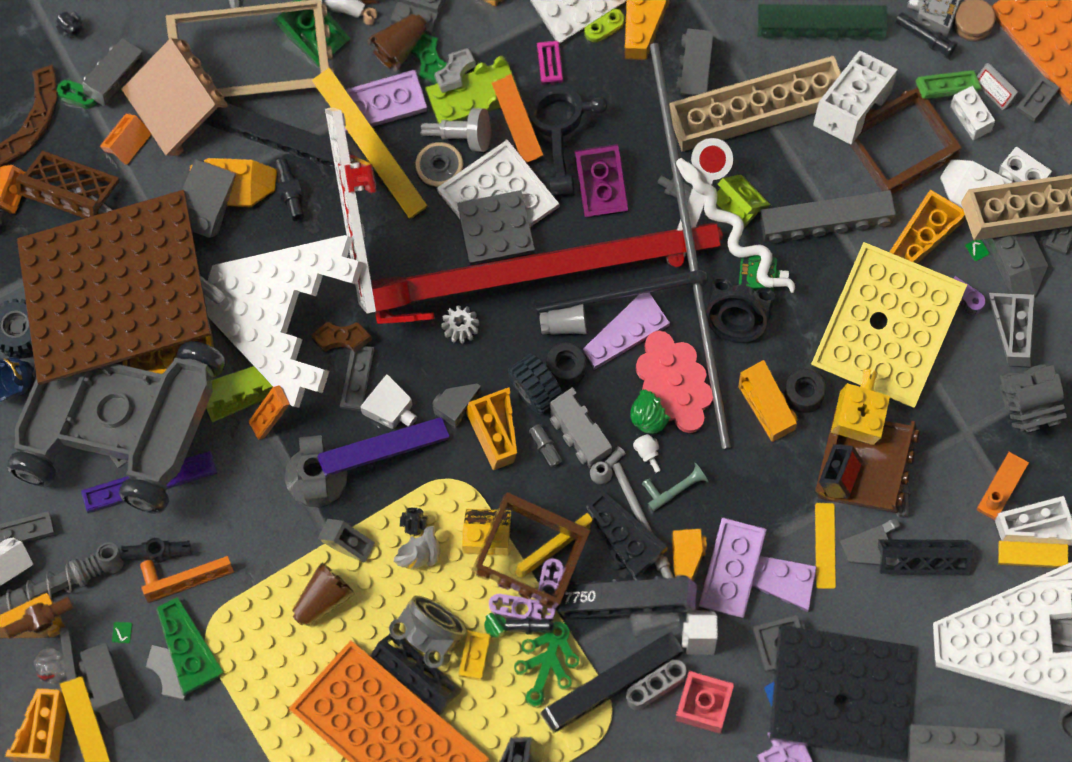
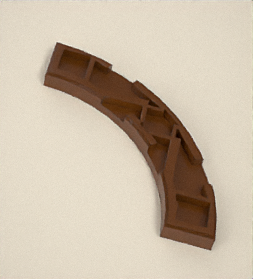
M53 65L32 71L35 83L33 108L30 110L21 129L0 143V167L7 166L25 155L36 145L47 130L53 118L57 102V79Z

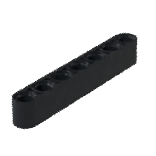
M228 103L226 108L217 107L204 121L209 126L335 169L331 142L328 138Z
M669 632L550 704L540 712V715L552 733H556L638 683L670 661L677 659L684 653V649L673 633Z

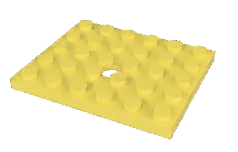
M863 242L811 365L860 386L863 370L870 369V374L876 371L878 374L873 389L875 392L889 395L891 399L915 408L967 284ZM877 312L885 314L888 319L887 325L880 330L874 329L870 324L871 316Z

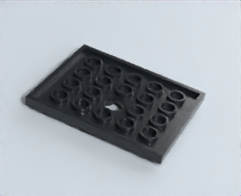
M786 625L779 626L769 740L904 761L907 756L914 646ZM837 695H844L849 699L850 708L847 712H840L834 706V699Z

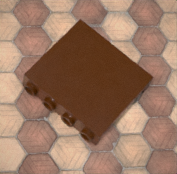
M885 421L882 436L874 445L831 433V425L815 490L818 499L898 513L899 506L904 504V485L909 483L910 472H908L909 464L914 462L915 451H913L914 443H918L920 430H917L915 421H912L911 425ZM833 444L854 446L863 460L849 499L828 497L819 483Z

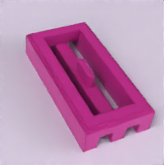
M559 42L537 43L542 85H546L548 82L555 84L554 82L558 81L563 83ZM545 47L547 51L549 77H545L542 48ZM551 47H555L558 76H554Z

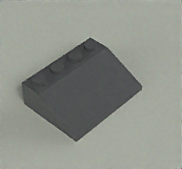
M910 725L908 729L907 762H1004L1005 729Z

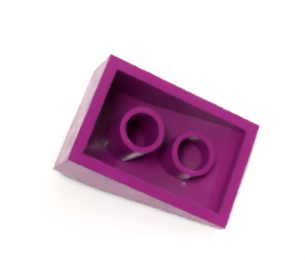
M618 144L575 150L585 217L628 210Z

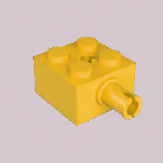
M865 369L863 370L860 387L847 383L840 391L831 433L874 445L882 436L890 396L873 390L878 373L873 371L870 374L871 370Z

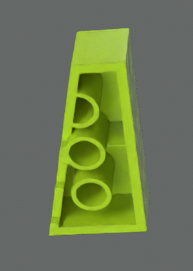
M255 366L212 380V394L206 406L211 421L215 422L263 401L273 386Z

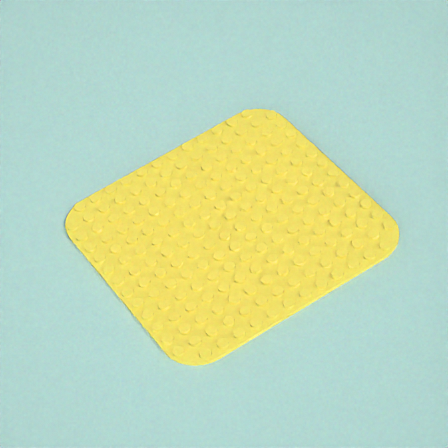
M438 479L428 482L353 526L354 529L375 542L366 562L356 560L323 544L222 605L212 616L205 634V643L223 670V675L220 676L221 681L270 762H348L289 711L288 708L350 640L370 656L377 643L390 634V623L401 615L414 595L429 598L440 604L458 618L465 627L466 633L452 651L450 662L437 667V669L462 689L460 694L449 702L444 712L439 716L488 757L489 762H500L511 737H533L544 747L542 762H571L595 747L605 736L611 722L612 703L611 699L556 733H552L540 715V712L547 706L598 676L570 631L567 642L573 654L578 656L579 665L574 669L568 668L565 664L566 657L559 646L556 656L565 674L571 678V687L568 690H561L558 687V679L551 667L543 688L545 700L538 708L530 707L527 704L526 694L528 690L534 688L542 664L528 670L525 675H517L514 671V664L518 660L526 661L547 651L549 643L535 648L532 654H526L522 650V642L525 639L533 640L546 633L537 632L527 635L521 632H505L500 637H490L482 681L459 677L467 631L487 634L484 629L485 617L491 613L489 609L490 598L495 594L521 596L518 595V591L511 588L510 590L503 589L497 585L498 582L491 579L483 580L476 576V572L472 571L478 554L463 553L462 539L466 508L491 509L475 488L455 479ZM416 507L422 509L423 515L428 516L426 528L429 526L435 527L434 534L440 544L441 552L438 562L433 566L424 565L416 569H408L397 566L393 562L394 557L398 555V549L408 543L411 536L416 539L421 537L425 531L421 530L419 535H410L404 532L405 527L399 526L400 516H402V512H406L407 508ZM510 538L508 556L487 554L483 563L484 566L537 590L539 588V583L532 572L521 579L515 573L517 565L523 561V558ZM323 562L332 569L331 572L339 575L355 594L309 626L305 623L301 626L292 617L295 614L292 609L318 565ZM498 600V603H493L496 606V610H500L501 607H508V613H512L511 606L513 602H509L510 606L503 605L502 600ZM518 604L515 611L519 615H524L528 612V606ZM543 607L542 612H538L543 619H545L546 615H550L545 607ZM555 611L553 622H563L558 612ZM400 623V631L405 633V625ZM556 629L554 631V635L560 636L562 634V631L560 629ZM406 638L403 639L424 657V652L414 647ZM392 640L389 642L394 648H399ZM531 643L525 644L524 648L526 650H531L533 648V645ZM435 651V659L440 662L441 655ZM407 657L409 661L416 663L412 657ZM575 658L568 659V663L571 665L577 662ZM520 664L517 666V670L524 671L525 666ZM424 671L428 677L434 678L432 674ZM562 679L560 681V684L562 686H567L569 684V681L567 679ZM441 686L448 694L452 692L447 687ZM537 693L531 695L533 700H538L540 697Z

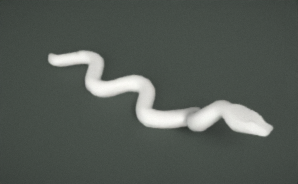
M682 158L678 159L676 164L686 182L692 184L696 192L706 195L704 205L706 216L717 222L728 223L733 226L728 238L729 251L734 256L740 258L753 255L761 256V262L757 270L759 283L769 288L787 286L790 292L793 293L795 283L791 279L768 277L767 274L772 263V253L763 245L741 247L739 239L744 230L742 219L736 214L717 209L718 195L716 188L702 182L700 172L692 164Z

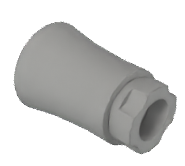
M584 304L548 311V313H540L542 335L550 333L551 335L587 334Z

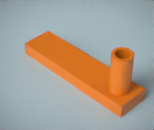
M228 556L161 580L158 578L152 560H147L140 564L146 583L141 588L148 603L234 573Z

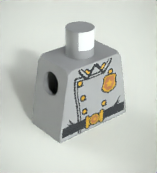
M909 0L908 8L919 11L917 17L919 23L934 32H941L942 36L947 37L960 0Z

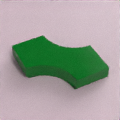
M424 33L411 53L420 60L421 69L419 77L437 84L434 74L442 70L447 63L442 61L437 55L438 39Z

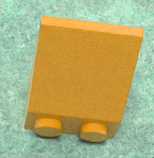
M701 529L673 531L672 550L675 576L686 575L694 582L702 556H706V536H701Z
M48 593L1 614L0 638H9L3 626L23 618L22 615L25 614L24 611L28 607L36 603H44V605L47 603L48 605L53 604L54 602ZM58 616L53 621V625L43 632L34 633L28 630L13 638H46L48 636L51 638L59 635L60 628L65 627L61 616Z

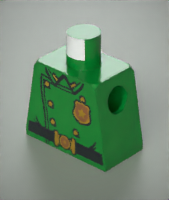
M753 255L741 258L739 284L749 286L755 291L760 288H768L774 292V287H765L757 279V270L761 262V256ZM772 257V263L767 274L768 277L788 278L789 271L776 270L777 258Z

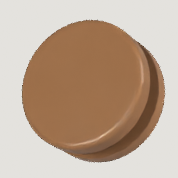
M966 0L958 6L954 17L956 32L968 41H980L986 38L991 33L995 22L994 10L984 0Z

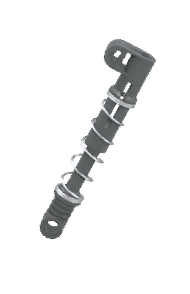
M112 542L103 543L98 547L95 556L91 554L89 559L84 557L85 561L82 559L71 560L66 563V570L55 575L51 571H47L46 580L37 584L28 580L24 590L22 587L14 591L9 589L6 595L0 597V615L45 593H48L51 599V594L62 589L71 593L72 584H79L80 587L87 585L89 580H91V576L93 575L95 578L97 573L99 575L102 574L101 571H104V573L118 572L124 565V560H122L118 547ZM48 573L52 574L53 576L48 578ZM28 583H32L33 586L29 587Z

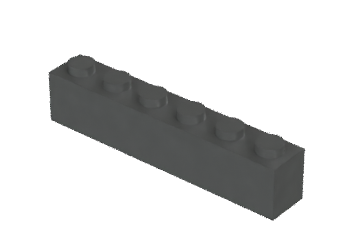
M889 190L764 209L760 212V223L764 242L778 243L783 239L792 238L793 240H799L809 235L819 237L828 232L844 233L848 229L855 228L857 230H864L874 225L885 227L894 222L896 214L891 191Z

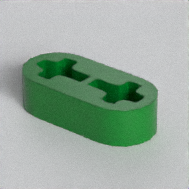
M65 80L60 82L57 87L58 95L64 102L85 109H90L97 103L92 98L84 101L82 96L87 97V95L84 94L82 84ZM68 88H71V91L73 93L68 92L67 94H64L63 90H68Z

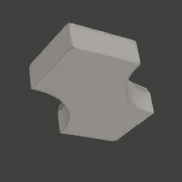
M469 48L448 54V64L434 74L442 93L461 87L463 75L471 68L476 67Z
M152 645L146 668L155 672L160 677L163 696L185 701L186 695L182 696L169 650Z

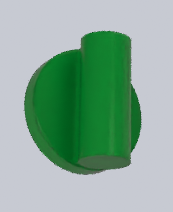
M493 612L485 617L484 629L491 637H500L506 632V620L504 617Z

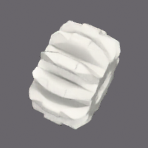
M458 305L457 311L449 309V315L443 316L444 323H442V329L446 330V337L452 336L453 343L459 338L463 344L464 338L472 340V334L478 333L477 326L479 325V320L475 319V312L469 313L468 306L462 311Z

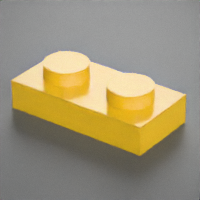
M467 631L459 677L482 681L490 634Z

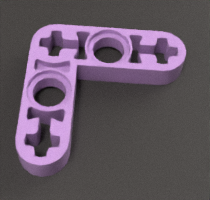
M549 559L544 563L538 590L542 591L546 586L556 589L563 572V565L559 560ZM556 565V569L559 572L556 571L554 573L553 581L549 580L550 571L547 568ZM495 594L490 598V611L504 618L522 619L532 616L533 618L543 619L541 614L538 613L543 611V606L539 604L538 600L505 594ZM498 600H502L503 605L510 606L509 602H513L511 606L512 613H508V607H501L500 610H496V606L493 603H498ZM518 604H525L528 606V612L524 615H519L516 613L515 608ZM547 608V612L550 615H546L545 619H554L556 608Z

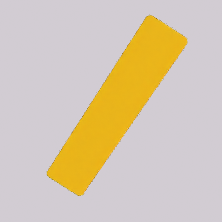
M816 503V587L834 589V504Z

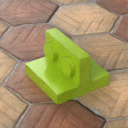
M742 175L725 177L718 183L721 188L717 192V205L723 211L738 215L743 221L744 228L758 212L767 209L771 205Z

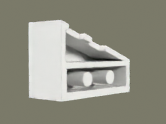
M1064 496L998 513L995 520L1001 541L1068 544V546H1072V518Z

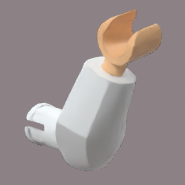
M325 0L327 7L333 11L346 13L357 18L361 14L364 16L365 24L373 25L374 23L373 18H376L375 9H363L365 4L358 0Z

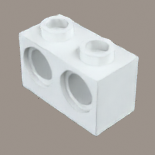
M973 86L953 96L951 108L973 141L992 131L995 120Z
M1015 147L1001 165L998 174L1015 183L1029 181L1028 178H1049L1052 171L1018 147ZM1010 166H1017L1020 170H1012Z

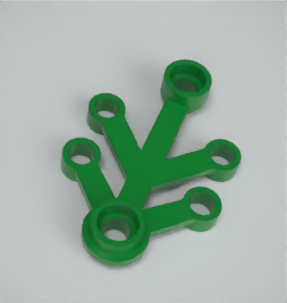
M553 622L554 628L552 633H546L533 640L525 639L522 642V650L526 654H532L535 648L549 643L547 651L526 661L518 660L514 664V671L517 675H525L528 670L542 664L534 688L528 690L526 694V702L530 707L538 708L544 703L543 688L551 667L558 679V687L561 690H568L571 687V678L565 674L556 656L558 646L566 657L565 664L568 668H576L579 665V658L576 654H573L567 642L569 628L563 622ZM556 629L562 631L560 636L554 635ZM531 643L533 648L526 650L524 648L525 644ZM575 658L577 662L571 665L568 663V659ZM523 664L525 670L518 671L517 666ZM562 679H567L569 681V684L567 686H562L560 684V681ZM537 693L540 697L538 700H533L531 695Z

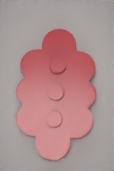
M654 331L646 338V353L641 355L636 363V373L639 378L644 380L642 390L651 391L652 394L655 393L657 398H660V403L665 408V414L671 417L669 421L674 420L680 430L687 433L696 432L702 427L704 422L703 410L707 409L713 400L712 390L705 383L706 370L702 365L696 363L697 354L693 346L684 342L674 343L672 337L666 332Z

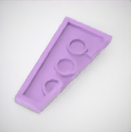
M650 293L639 294L583 348V352L595 370L645 341L649 334L654 331H662L669 327L670 323Z

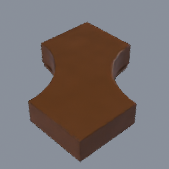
M327 322L311 334L312 339L324 352L335 347H345L357 352L372 340L371 335L358 322L345 327L335 326Z

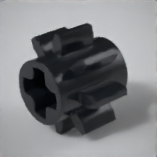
M75 11L71 14L63 12L56 20L58 24L56 26L57 32L64 38L67 35L70 37L77 36L82 30L81 17Z
M407 508L406 512H402V516H400L399 526L405 527L404 532L407 534L419 535L421 530H425L427 526L428 516L423 515V510L420 508Z

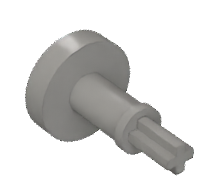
M473 108L469 113L468 121L442 120L441 124L424 123L421 125V135L441 136L442 139H467L468 145L473 152H485L489 147L491 121L489 113L485 108Z

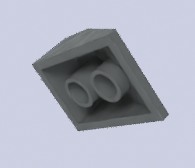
M195 159L182 188L186 194L192 232L209 238L219 234L237 173Z

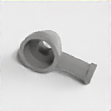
M617 446L605 462L599 461L592 465L590 477L593 482L606 484L611 480L612 466L626 454L623 449ZM599 467H603L605 471L603 473L597 472V469Z

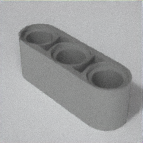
M679 660L670 661L631 686L627 692L628 706L634 710L643 709L679 686L686 677L685 664ZM677 668L682 672V675L673 677L669 671ZM652 681H660L663 687L655 690L650 686V683ZM634 693H640L643 696V700L634 702L631 696Z

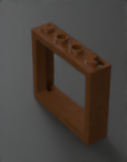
M918 87L908 92L907 90L904 91L895 100H888L878 110L873 109L867 112L860 134L915 104L945 148L887 181L858 138L852 144H849L880 190H890L891 195L947 164L950 160L959 157L962 147L928 99L922 98Z
M507 492L501 500L472 571L476 572V576L483 580L491 579L498 582L497 585L503 589L510 590L511 588L518 591V595L525 599L533 598L538 600L539 604L545 608H556L560 605L590 530ZM507 508L576 539L553 596L483 565Z

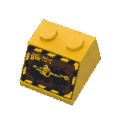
M466 508L463 524V553L479 554L497 510ZM505 511L487 553L488 555L508 556L511 511Z

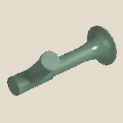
M695 463L694 471L687 478L662 494L658 492L651 479L645 480L642 485L652 496L653 500L648 504L655 511L690 485L698 481L708 482V479Z

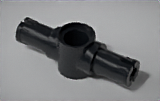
M279 159L275 162L279 176L278 183L276 184L281 201L288 206L292 221L302 220L304 214L300 201L303 195L298 178L291 174L287 159Z
M154 537L150 538L147 542H142L141 545L121 546V551H123L121 556L122 560L142 558L143 560H152L154 563H160L167 558H171V556L191 555L190 540L170 542L169 540L162 541ZM156 546L162 547L158 554H151L152 548Z

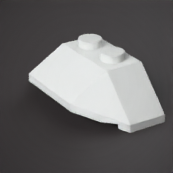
M950 160L940 177L949 201L962 209L961 201L968 189L1013 183L974 161Z

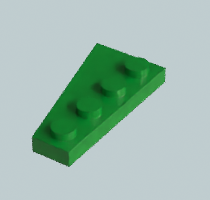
M178 597L157 607L158 617L182 696L222 676L223 670Z

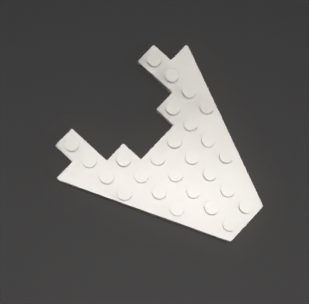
M346 235L213 265L208 282L223 292L225 298L220 304H216L204 295L208 317L273 387L280 385L290 405L294 407H300L305 388L323 393L329 371L296 361L302 339L287 335L286 332L299 291L316 296L323 275L357 285L363 263L347 258L353 238Z
M1072 562L934 622L936 667L1072 705V652L1053 653L1050 619L1072 618Z

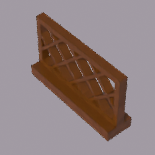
M45 151L39 154L24 175L19 174L16 178L18 195L82 218L98 215V210L119 183V178ZM44 159L53 162L52 165L41 166ZM66 167L72 169V171L62 174L59 170ZM56 170L58 174L50 177L45 176V172ZM41 174L43 178L37 180L31 178V176ZM88 174L92 178L80 180L79 176ZM76 178V182L68 184L64 182V179ZM60 181L62 185L53 186L48 183ZM107 181L110 184L99 187L98 182ZM94 184L96 187L87 191L83 189V186ZM79 187L81 192L73 193L68 190ZM92 195H99L97 201L87 198Z

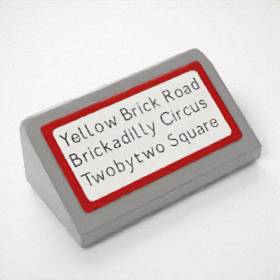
M987 63L978 74L977 79L981 89L1002 110H1005L1015 102L1018 91Z

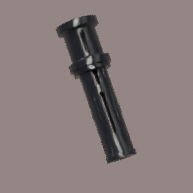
M901 12L896 19L895 24L928 43L930 49H936L941 52L946 59L951 57L958 45L956 41L951 42L943 37L941 32H934L904 12Z

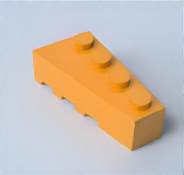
M930 190L889 253L918 264L964 222L966 218L964 210Z

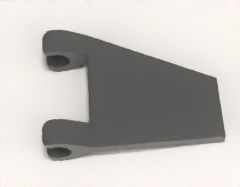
M892 519L880 526L841 540L840 543L848 563L880 565L881 554L878 549V539H888L887 533L898 531L900 529L899 521ZM887 557L886 566H895L900 561L896 557ZM914 558L908 561L907 564L913 563Z

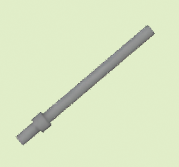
M614 464L612 468L637 521L653 534L621 464ZM660 556L654 562L657 570L661 571L663 577L674 578L669 569L670 563L667 557Z

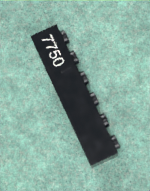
M676 575L675 578L656 576L650 580L633 578L632 581L613 579L611 582L605 583L590 581V584L570 582L567 585L560 605H558V612L566 619L695 611L697 585L686 575Z

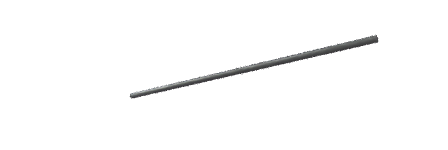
M653 43L650 44L688 262L690 271H695L699 267L683 178L676 164L679 156L659 44ZM700 283L693 284L721 446L722 449H729L731 445L710 328L706 316L703 289Z

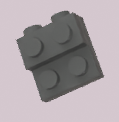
M398 0L390 19L391 23L394 24L411 14L416 16L419 14L427 23L425 25V34L431 35L445 0Z
M797 615L752 628L765 673L775 670L779 626L786 625L805 628L803 621H799Z

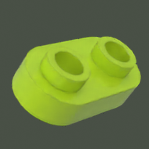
M612 9L585 26V37L591 42H600L617 32L623 26V14L617 9ZM612 16H614V17H616L617 19H616V20H610L609 18L612 17ZM597 27L599 30L593 31L592 28Z

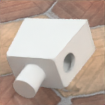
M387 374L361 405L363 415L391 429H394L400 421L410 427L417 419V416L409 411L412 407L411 398Z

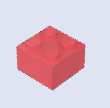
M689 671L676 715V721L720 734L734 684Z

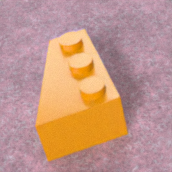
M627 0L625 59H647L650 44L654 42L670 0Z

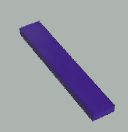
M440 417L319 453L317 458L325 477L439 443L448 440L450 436Z
M211 451L185 458L180 472L166 485L167 489L217 474ZM127 476L81 490L87 513L123 503L124 501L119 495V489L122 483L130 478Z

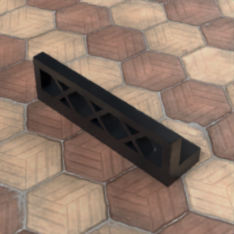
M878 539V549L881 554L880 574H970L973 549L968 540ZM887 557H896L900 561L894 567H886ZM912 558H920L923 561L917 567H910L907 564ZM935 558H942L945 561L939 567H932L929 564ZM957 558H966L965 567H954L952 562Z
M389 634L377 643L370 655L372 659L438 715H441L449 702L462 691L459 686L439 669L429 667L425 663L424 657L403 639H395ZM392 640L399 648H394L389 642ZM407 657H412L416 663L409 661ZM424 671L432 674L434 678L428 677ZM441 686L447 687L452 692L448 694Z

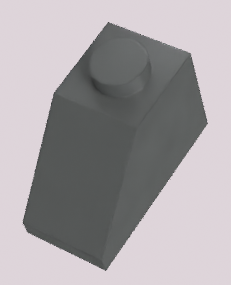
M479 384L449 388L443 394L439 393L433 401L434 414L456 428L466 415L468 403L480 396L481 386Z
M327 519L318 537L320 541L332 549L361 562H366L375 543L346 522Z

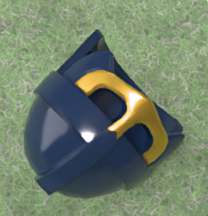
M0 358V402L26 393L32 384V372L34 370L29 362L21 361L18 358Z

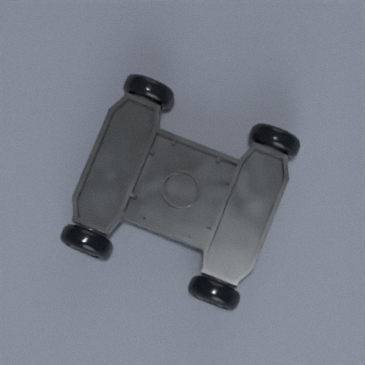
M189 341L181 344L177 351V358L174 359L173 363L163 374L110 364L42 385H38L36 378L15 426L14 448L17 452L10 456L7 462V469L21 481L35 486L46 487L50 486L56 477V469L53 466L55 462L54 457L64 446L128 460L126 475L130 479H126L119 489L121 499L126 504L140 511L152 514L164 512L169 503L166 485L180 472L211 397L213 376L220 375L225 368L226 361L224 356L207 344Z

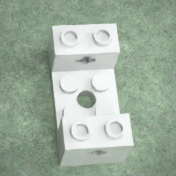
M859 51L819 101L813 125L852 144L862 131L865 116L874 103L881 106L891 94L898 69Z

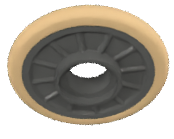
M432 143L424 147L416 159V171L419 177L431 186H441L463 169L461 154L455 147L447 143ZM437 160H442L446 165L442 169H436L433 164Z

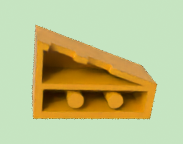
M763 360L742 371L738 387L770 440L774 442L796 429V421H798L797 416L792 409H789L786 399L779 390L765 361Z
M508 387L469 402L466 414L493 470L514 463L517 454L510 403V388Z
M37 689L24 715L26 718L20 730L18 729L15 734V741L5 755L7 758L14 762H59L67 710L63 693L60 690Z

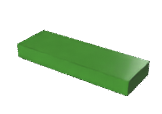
M974 70L921 76L916 79V84L923 99L952 96L973 86L976 92L981 90V85Z

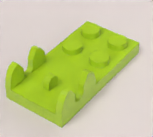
M503 56L497 57L492 66H487L483 62L479 63L475 67L474 72L463 75L461 87L443 93L438 84L426 87V92L438 124H441L442 120H466L473 108H485L488 112L501 108L492 82L505 78L509 74L512 75L506 58Z

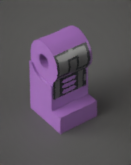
M956 276L953 278V279H955V280H957V281H960V282H962V283H965L964 281H962L961 279H959V278L956 277ZM967 284L959 305L964 308L967 314L975 316L982 311L985 305V298L980 292Z

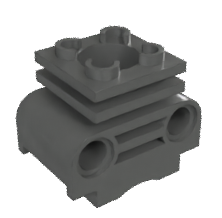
M1045 364L1030 367L1024 371V374L1007 373L999 375L1001 380L999 386L1005 407L1011 411H1018L1009 414L1010 419L1021 420L1012 423V427L1030 432L1038 430L1041 424L1048 423L1049 426L1060 424V419L1067 418L1066 413L1054 412L1065 409L1064 404L1053 403L1064 399L1059 374H1056L1054 365L1046 366Z

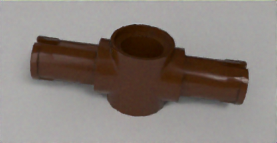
M68 597L51 605H48V603L45 605L44 603H36L24 611L23 618L3 627L9 639L28 630L29 632L40 633L50 628L56 617L73 610V606Z

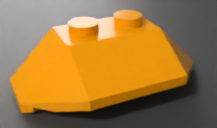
M217 158L204 160L207 163L237 173L227 206L252 207L268 194L275 191L277 169L254 160Z

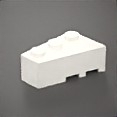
M8 538L0 543L1 586L33 565L23 543L15 538Z
M714 610L686 612V622H684L682 634V648H687V655H714L717 641L716 613Z

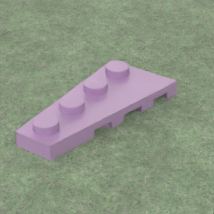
M760 556L752 586L760 589L761 592L776 596L782 601L794 604L808 612L816 566Z

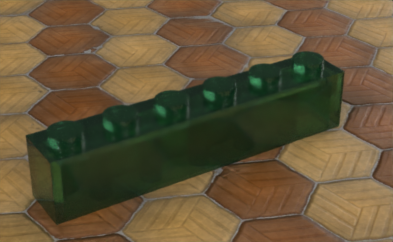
M758 4L757 37L765 39L784 37L786 39H793L795 37H805L807 39L826 37L828 39L849 38L856 40L859 38H870L872 40H879L885 38L887 33V5Z

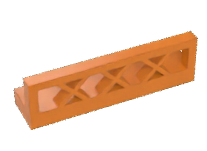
M509 74L505 78L492 82L522 159L527 163L543 157L512 75Z

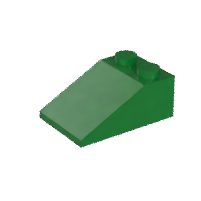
M294 0V1H292V2L306 1V0ZM314 9L280 12L275 16L273 21L285 35L319 67L320 60ZM327 12L328 16H324V24L329 25L330 38H326L327 46H331L332 54H334L350 37Z

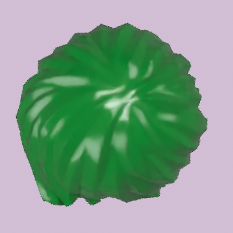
M646 389L640 391V395L634 401L630 413L634 426L645 433L660 432L671 418L665 414V408L662 407L660 398H657L655 393L652 394L651 391Z

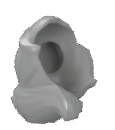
M429 526L425 528L424 534L416 539L411 536L409 542L398 549V555L394 557L393 562L397 566L408 569H416L424 565L433 566L437 563L441 551L440 544L434 534L435 527Z

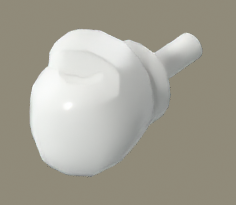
M648 434L637 438L633 443L634 449L638 451L644 462L650 461L655 472L660 471L654 458L658 456L659 444L657 439L652 438Z

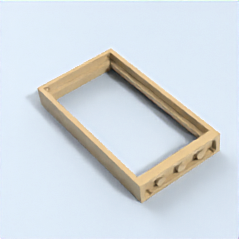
M306 0L166 15L168 39H179L177 23L314 9L321 73L330 68L329 59H332L331 46H327L326 38H330L329 25L324 24V16H328L327 5L322 3V0ZM313 79L220 88L218 90L224 97L311 88L316 87V85L313 83Z

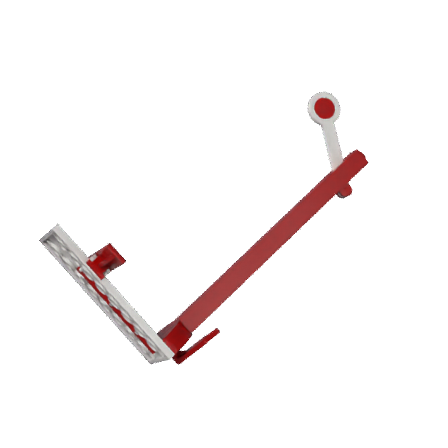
M334 107L325 109L346 234L353 238L349 249L350 257L363 263L357 285L355 284L358 303L366 313L375 312L377 324L435 319L434 313L393 315L389 312V309L409 304L411 301L666 256L667 263L674 267L681 266L684 262L687 250L680 220L678 228L669 231L411 277L370 280L363 239L365 231L363 224L360 222L355 191L365 189L370 193L376 192L372 164L354 155H349L344 126H346L344 113ZM708 138L696 145L692 152L691 162L700 172L702 182L712 185L713 180L724 177L730 171L733 164V154L730 147L724 141ZM692 188L687 206L695 250L720 246L722 231L720 227H717V224L697 225L706 195H702Z

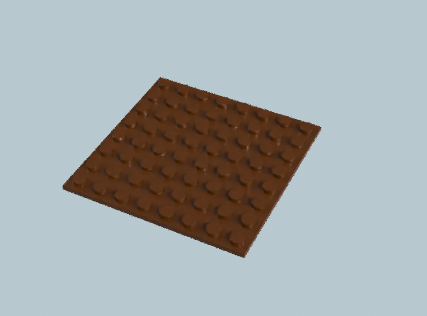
M184 189L17 238L38 385L211 335Z

